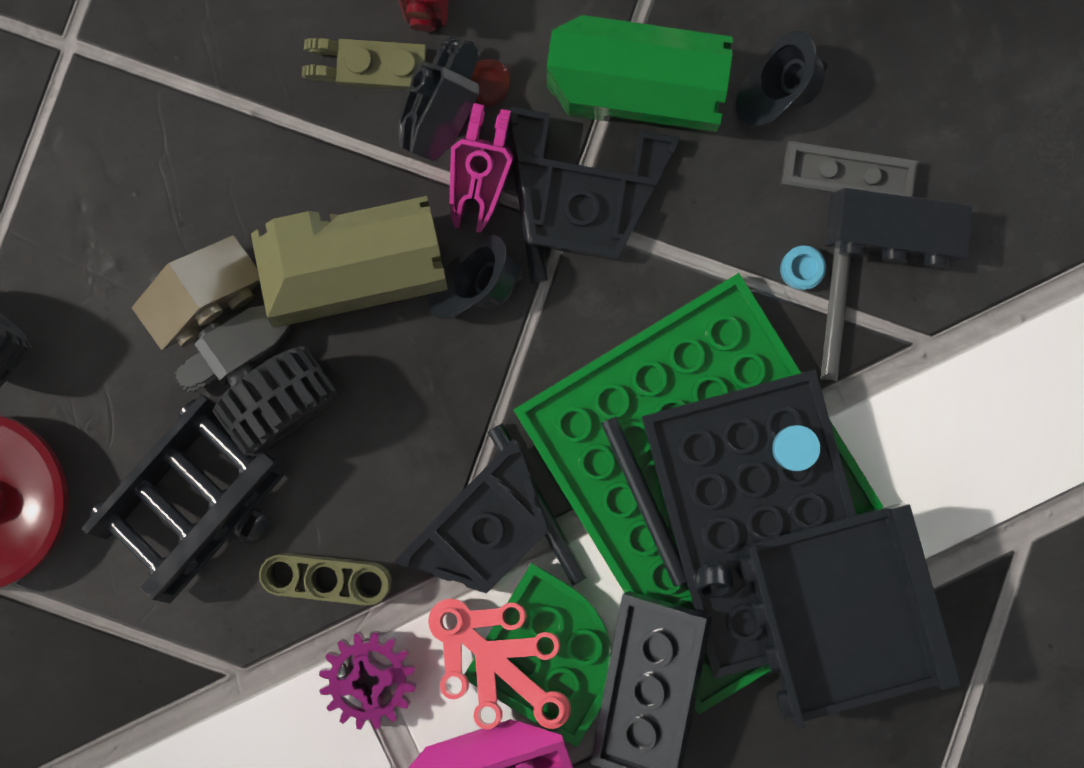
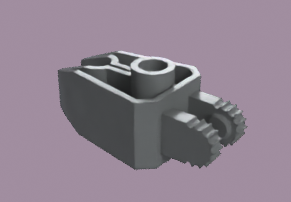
M265 305L248 308L222 325L220 322L209 325L197 335L199 340L195 343L198 353L186 360L184 365L180 364L181 366L177 368V372H175V379L178 380L177 384H180L179 387L188 393L199 392L200 388L207 387L217 379L222 386L234 385L251 372L254 366L277 351L291 330L290 325L273 328L267 319Z

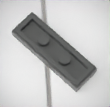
M788 141L780 186L832 194L846 187L913 197L918 161Z

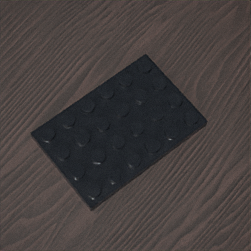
M816 369L641 417L687 581L693 609L712 615L705 653L714 679L767 665L763 647L769 646L770 642L766 627L759 629L754 618L751 602L758 601L754 584H746L741 571L739 558L746 556L743 545L856 515ZM800 425L807 427L815 433L819 440V457L808 469L802 471L787 470L780 466L774 458L772 451L774 438L782 429L789 426ZM717 560L721 561L731 570L733 592L720 598H705L698 595L696 575L700 566L708 561L709 567H717Z

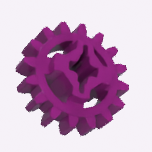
M359 631L354 634L353 645L344 638L337 643L341 652L340 655L330 651L325 656L326 660L332 664V667L322 668L319 671L320 677L329 679V684L323 686L319 692L320 695L331 694L333 700L326 709L332 711L339 707L343 711L339 720L342 724L350 717L356 718V729L361 730L366 720H371L374 728L379 729L382 726V716L386 715L389 720L394 722L399 717L395 706L407 709L411 703L403 694L404 692H414L417 684L407 680V676L416 671V666L404 665L403 660L409 651L404 649L397 653L393 649L396 643L395 637H391L384 644L380 642V632L374 631L370 640L365 641L362 632ZM373 651L384 655L392 664L384 665L374 659ZM353 654V670L350 674L339 677L344 661ZM364 668L367 669L369 676H377L379 679L372 687V691L369 690L366 683L359 684L358 679L364 673ZM397 682L393 698L383 705V689L385 686ZM351 695L362 702L363 708L355 706L345 696Z

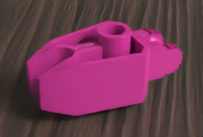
M474 103L467 136L451 147L449 203L454 227L459 228L462 225L467 200L474 197L480 205L476 232L481 233L498 205L516 156L510 146L505 144L511 111L501 109L500 114L497 115L494 142L478 138L485 116L484 105Z

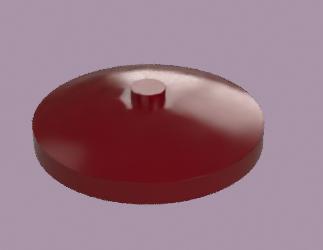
M0 415V588H3L26 578L51 555L60 540L66 524L69 497L63 468L48 443L25 424Z

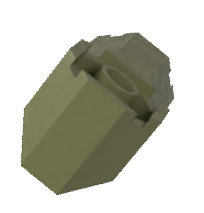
M427 196L340 215L329 214L331 222L321 221L319 212L307 211L270 220L266 223L267 233L262 236L258 229L251 233L266 315L273 328L448 290Z

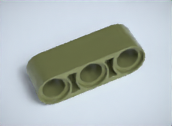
M297 553L274 555L265 560L259 571V581L268 593L277 596L357 605H374L382 601L389 594L393 585L389 570L382 564ZM277 562H285L291 567L293 578L289 585H280L275 581L272 571ZM321 567H329L335 571L338 582L333 590L327 591L318 585L316 574ZM364 572H373L380 577L382 588L379 594L368 595L362 591L360 578Z

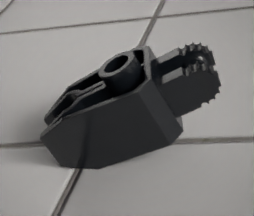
M452 36L451 38L447 37L440 44L441 48L438 49L433 63L423 61L415 69L399 117L400 148L435 161L454 144L473 104L479 96V84L470 80L477 65L476 60H479L478 55H480L477 45L472 41H461L460 38Z

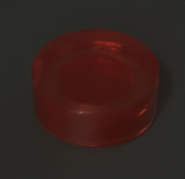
M484 59L476 62L477 65L470 79L479 84V96L476 101L483 105L500 103L506 98L510 90L508 70L502 63L493 59Z

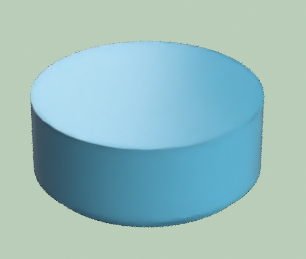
M810 246L793 248L783 257L780 265L783 281L790 288L798 291L809 290L818 285L826 272L824 257L817 249Z
M795 425L782 429L776 435L772 451L775 460L780 466L791 471H802L810 468L817 461L820 454V443L812 430L804 426Z

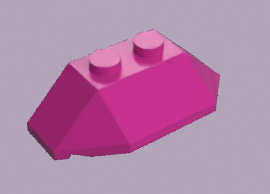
M509 719L500 722L499 725L492 729H479L427 746L408 768H573L562 735Z

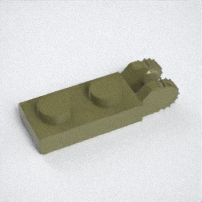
M307 38L304 40L305 52L314 55L337 56V67L332 68L315 64L305 65L302 67V77L315 81L336 82L338 86L409 90L415 69L423 61L426 62L427 48L424 44L339 39L337 42L331 39Z

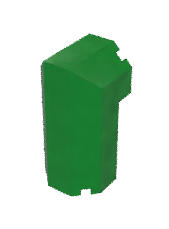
M581 15L552 30L547 60V88L561 103V107L567 115L571 117L603 121L611 116L717 132L722 118V113H718L719 102L725 103L732 61V49L730 48L733 43V37Z

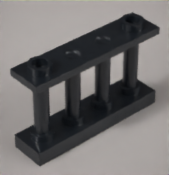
M202 394L182 408L179 413V419L109 498L102 500L92 509L90 519L81 528L86 534L103 539H108L113 534L149 570V578L140 588L152 600L170 604L235 532L240 523L251 514L289 471L277 458L263 451L255 456H244L230 435L214 421L216 416L213 413V408L217 402ZM201 434L239 469V477L228 489L221 490L184 454ZM171 467L209 502L208 512L198 523L192 524L154 487ZM141 501H144L179 536V544L168 557L162 558L125 521Z

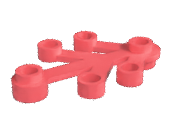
M445 599L438 602L432 608L428 619L431 633L436 639L443 642L445 675L440 682L442 694L449 699H458L463 697L469 689V680L462 673L463 644L475 655L479 705L474 711V721L480 728L492 729L500 724L503 717L502 709L497 704L495 673L534 707L535 719L541 726L555 729L565 724L571 715L569 699L558 691L546 693L507 659L525 656H536L542 660L554 658L560 651L558 637L551 632H543L535 638L487 641L473 628L501 625L507 630L519 629L525 624L527 618L524 607L518 603H507L497 609L471 611L460 600ZM512 607L516 608L520 613V620L515 625H510L505 620V612ZM449 612L457 617V625L453 630H448L443 625V618ZM543 637L550 638L554 643V650L551 654H543L538 648V643ZM452 676L459 678L462 682V689L457 694L450 692L447 686L448 680ZM547 702H554L559 707L557 718L549 719L545 716L543 708ZM484 707L494 709L496 718L493 723L489 724L482 720L481 711Z

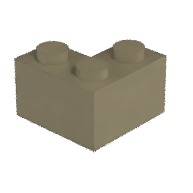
M232 235L168 263L131 308L161 350L177 343L181 347H185L197 340V335L202 331L201 327L220 316L223 309L230 306L232 311L238 310L254 298L255 295L252 293V290L260 283L258 269L235 236Z

